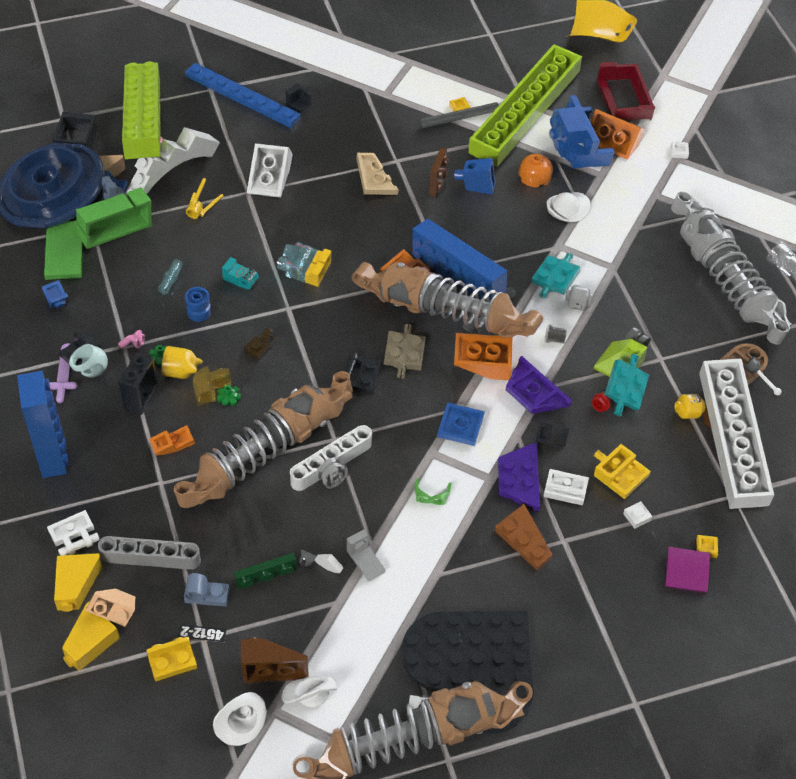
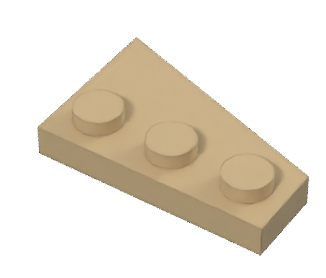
M357 153L356 159L364 194L398 195L399 189L392 184L391 177L386 175L374 153Z

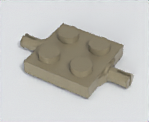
M408 324L404 326V333L389 331L384 365L398 368L397 377L400 378L401 375V379L405 378L406 370L414 369L421 371L426 337L411 334L412 325L410 324L408 330Z

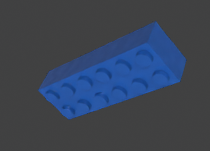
M429 219L413 228V256L416 259L419 258L441 276L453 279L454 283L462 281L465 286L473 284L476 289L484 287L487 292L495 290L497 293H506V269ZM470 287L467 288V293L471 295L474 289ZM478 291V299L481 300L485 292ZM494 294L489 295V302L494 297Z
M43 371L17 375L21 409L42 478L67 474L66 466L69 465L68 455L66 454L67 446L62 426L60 425L59 415H57L53 393L50 391L49 379L44 378Z

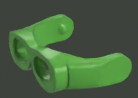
M416 478L415 494L417 502L436 505L446 504V500L451 492L450 482L445 492L431 497L419 489V479Z

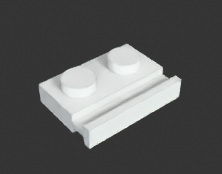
M550 469L544 497L583 505L589 477Z

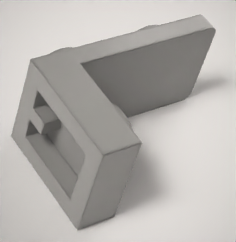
M365 529L347 538V552L367 581H371L385 573V568L369 547V535Z

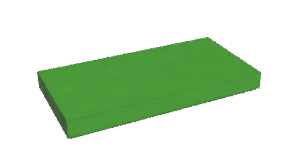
M77 220L67 221L47 229L45 280L82 278L83 242L78 237Z

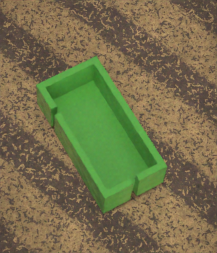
M140 187L127 192V195L123 193L76 209L78 237L85 247L89 249L151 227L150 198Z

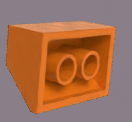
M598 109L595 110L590 121L600 141L598 147L602 149L613 148L614 154L627 160L638 147L645 132V129Z

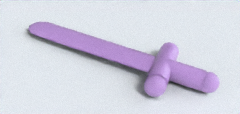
M67 343V344L62 345L61 350L64 349L65 347H67V346L70 345V344ZM61 357L57 382H50L51 390H57L56 401L58 403L64 401L66 389L77 388L76 382H68L70 364Z

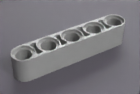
M112 536L103 537L98 543L101 559L106 563L178 569H195L201 564L200 550L194 543Z

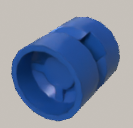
M202 287L190 288L185 294L187 315L193 321H204L211 315L209 293Z

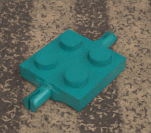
M567 253L562 260L548 255L534 274L532 283L543 288L539 293L541 298H546L550 291L565 295L578 276L580 266L569 263L573 258L571 253L570 255Z
M631 354L629 364L620 359L615 360L604 395L612 398L617 403L614 412L617 416H622L624 406L633 410H639L649 374L636 367L639 358L636 354Z

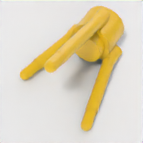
M205 178L202 179L197 193H193L189 206L186 209V214L193 219H197L199 216L203 217L223 197V194H220L204 209L202 208L203 205L198 201V198L204 187Z

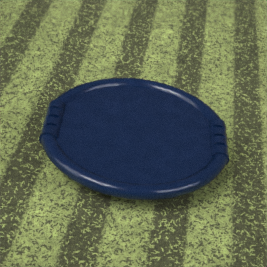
M52 143L27 153L13 163L0 180L1 215L16 227L48 229L75 218L76 209L91 205L102 189V177H105V169L101 158L92 149L84 146V144Z

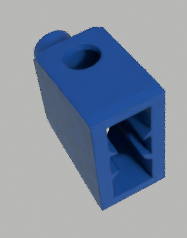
M493 158L467 160L464 170H455V180H464L466 190L493 194L496 184Z

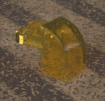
M206 366L196 372L193 377V388L197 405L216 401L215 389L231 385L229 368L209 372V368Z

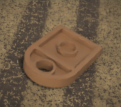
M748 343L737 345L720 359H742L744 366L752 358L750 354L754 353L759 356L756 359L760 363L759 370L764 373L768 364L766 353L760 347ZM744 369L747 384L750 385L759 375L757 373H749Z

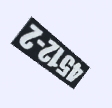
M180 624L178 638L189 637V639L224 642L227 629Z

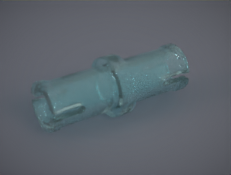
M174 259L168 271H165L164 278L158 286V290L162 294H168L173 283L177 281L178 274L184 266L181 264V261Z

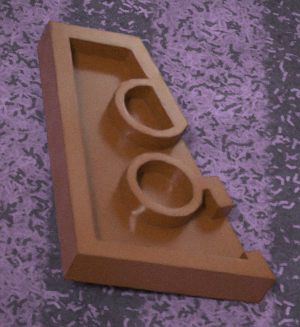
M524 504L495 526L494 531L537 571L552 559L549 547Z

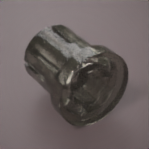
M548 324L545 332V343L556 342L564 344L567 330L552 327V325Z

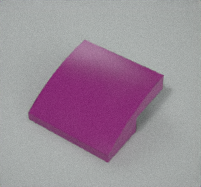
M668 547L665 587L707 593L710 553Z

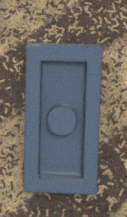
M189 574L184 601L190 604L227 607L229 584L208 582L207 578L202 574Z

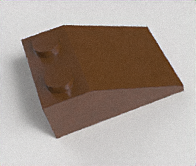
M249 637L241 640V668L244 683L292 681L309 677L307 655L263 638Z

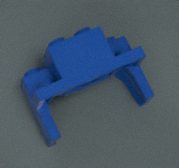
M576 95L569 97L566 108L553 111L550 118V125L552 127L549 130L550 139L553 140L555 149L560 157L568 160L572 168L610 166L614 150L613 148L598 149L600 141L589 121V116L593 109L591 106L582 107Z

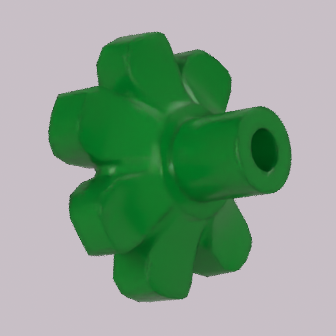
M157 345L155 350H150L149 355L151 358H154V364L157 362L158 366H162V359L167 346Z
M231 385L219 388L217 401L222 402L224 406H228L229 402L231 406H235L237 400L241 399V394L238 393L239 388L237 386L232 388Z

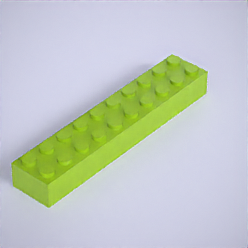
M553 44L470 137L468 153L479 159L493 158V165L498 167L580 72L582 56Z
M152 61L145 62L144 64L129 63L125 65L122 130L125 159L161 157L160 76L158 63Z

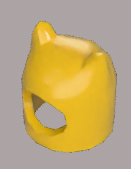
M167 346L162 359V375L165 377L187 379L193 373H196V366L201 365L203 361L197 358L189 349Z

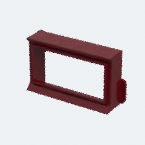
M616 62L600 63L597 83L609 114L624 121L652 120L655 106L638 65H617ZM630 79L640 106L617 108L607 81Z

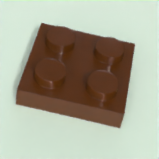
M440 148L430 171L429 196L436 197L438 191L442 190L443 179L447 178L448 169L446 167L449 157H447V149Z

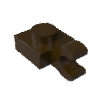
M269 327L266 328L261 338L255 336L244 347V352L259 361L271 349L269 343L275 338L272 335L274 331Z

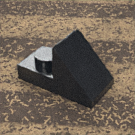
M74 332V342L60 351V357L69 364L70 357L79 347L90 344L101 348V344L89 334ZM78 358L77 361H76V364H78L79 362H81L82 359H81V358Z

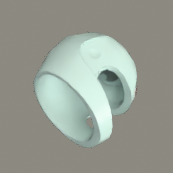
M86 344L79 347L72 354L69 364L74 371H81L82 375L92 378L101 375L106 370L108 358L99 347ZM81 358L82 364L76 366L77 359Z

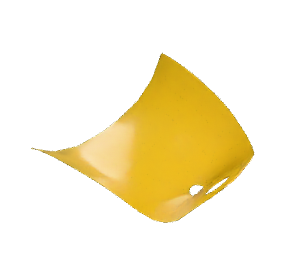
M577 0L574 25L571 34L566 37L589 36L611 42H623L633 30L637 19L616 4L606 0ZM632 23L631 28L625 31L627 26Z

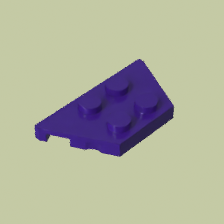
M523 356L519 358L518 364L507 382L506 391L525 409L534 414L566 408L572 405V400Z
M532 443L498 457V491L500 496L507 499L510 498L521 505L522 503L530 505L535 511L540 510L537 443Z

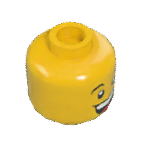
M683 394L675 402V411L682 419H696L704 413L705 402L697 394Z

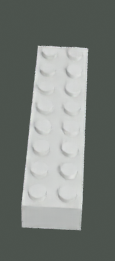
M742 359L703 361L699 374L729 508L769 506L774 497V491Z

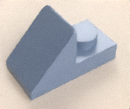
M110 176L102 177L100 201L123 193L126 195L121 187H117Z

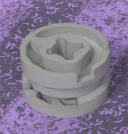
M337 457L326 460L318 468L316 476L323 480V484L328 489H331L344 481L348 474V469L340 464V460Z

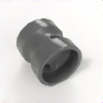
M636 327L632 328L625 337V340L633 339L648 347L651 341L650 337L641 334V331Z

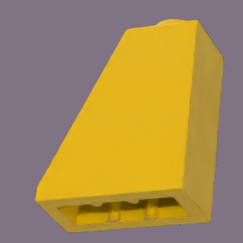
M100 554L57 556L54 601L58 611L69 612L81 607L102 569Z
M89 602L85 605L62 647L65 655L63 657L64 661L69 667L74 666L78 671L82 670L119 639L117 628L109 620L86 611Z

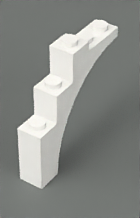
M184 127L177 142L163 139L161 143V157L138 158L135 164L138 170L125 194L127 195V192L140 187L147 194L163 175L182 162L196 157H212L220 142L209 134Z

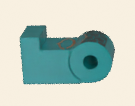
M232 257L222 267L223 280L247 290L251 289L259 279V275L255 270L238 264L237 260Z

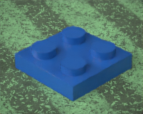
M447 403L437 437L475 446L485 411Z

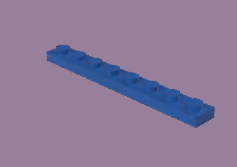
M194 63L185 71L187 78L289 128H292L301 119L300 113L197 63Z

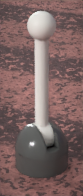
M752 357L744 364V369L749 373H757L774 390L775 395L781 394V389L776 388L759 370L760 363L755 357Z

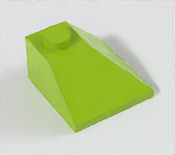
M633 339L612 342L596 362L593 369L610 377L614 361L620 359L629 364L631 354L639 356L636 365L639 369L645 360L647 347Z

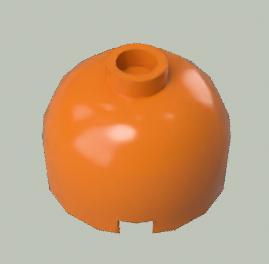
M530 154L521 161L518 175L527 186L539 187L542 184L545 186L552 179V163L542 154Z

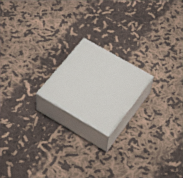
M672 141L671 158L688 159L689 144Z

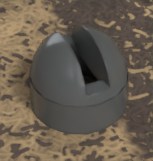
M301 549L298 555V562L302 564L305 560V567L310 566L314 562L316 555Z

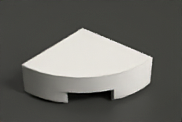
M320 554L315 558V561L320 566L331 572L340 573L343 569L342 565L332 554Z

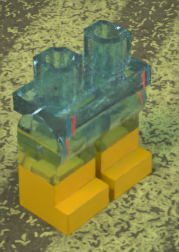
M297 242L295 246L286 244L283 255L289 258L279 257L277 268L284 270L286 277H292L318 287L331 263V250L324 249V251H319L308 245H302L300 242Z

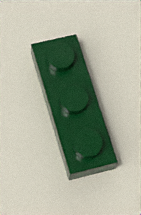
M290 553L235 571L234 579L237 589L248 588L255 583L269 581L273 577L292 573L297 570L295 555Z

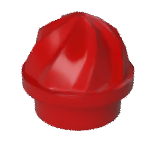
M604 392L597 393L592 400V406L598 412L607 411L611 405V398L604 395Z

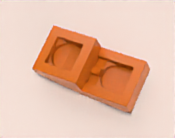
M187 425L170 434L166 430L149 439L156 456L173 453L196 444Z

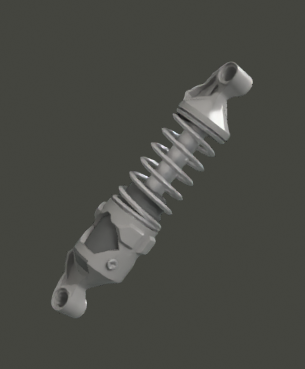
M684 191L678 192L672 203L671 210L678 215L686 216L680 234L687 245L691 247L690 251L694 259L700 261L704 267L710 268L709 273L711 276H717L715 279L716 283L723 285L722 292L729 293V301H736L734 307L736 310H740L739 313L743 321L768 325V341L776 345L781 344L792 325L786 317L785 303L778 299L772 289L766 286L765 280L760 278L759 272L753 269V264L747 261L746 255L736 245L731 230L723 228L720 220L714 214V210L703 207L689 193ZM743 263V266L740 269L738 267V264ZM746 264L749 265L750 269H744ZM750 271L749 275L746 278V276L743 273ZM752 272L756 274V277L750 278ZM726 274L727 280L720 282V275ZM756 280L754 285H752L749 281ZM761 281L763 286H757L758 282ZM732 282L734 287L731 290H725L726 284ZM738 290L741 295L735 299L731 298L732 293ZM741 299H744L745 302L743 303V305L741 307H738V302Z

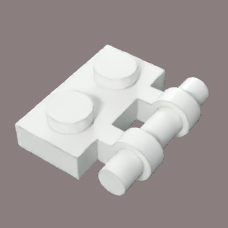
M86 510L47 527L55 546L63 543L65 547L58 549L60 556L75 554L76 550L85 546L87 548L93 546L94 542L100 540L97 533L90 536L88 532L94 530V526ZM82 536L83 539L71 543L70 540Z

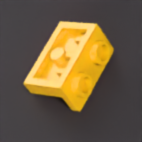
M179 637L172 642L156 644L146 650L155 682L197 669L189 637Z

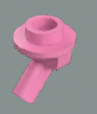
M137 330L133 335H129L120 341L118 345L121 349H124L132 342L136 348H140L144 344L145 335L142 334L141 330Z

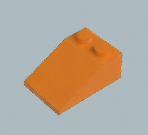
M456 333L454 365L489 379L509 380L512 368L513 337L504 338L494 335Z

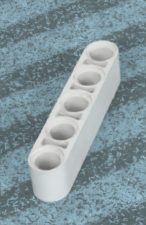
M365 425L358 426L293 466L290 470L292 488L302 491L319 481L320 479L316 476V472L330 457H337L340 460V464L344 465L367 451L372 446V430Z

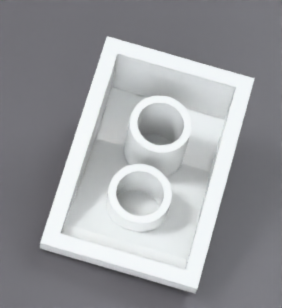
M255 144L247 194L281 198L292 160V152L289 147Z

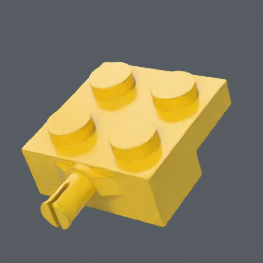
M622 444L608 456L600 450H597L594 454V457L601 461L595 468L594 476L623 499H626L650 476L651 471L635 460L636 454Z

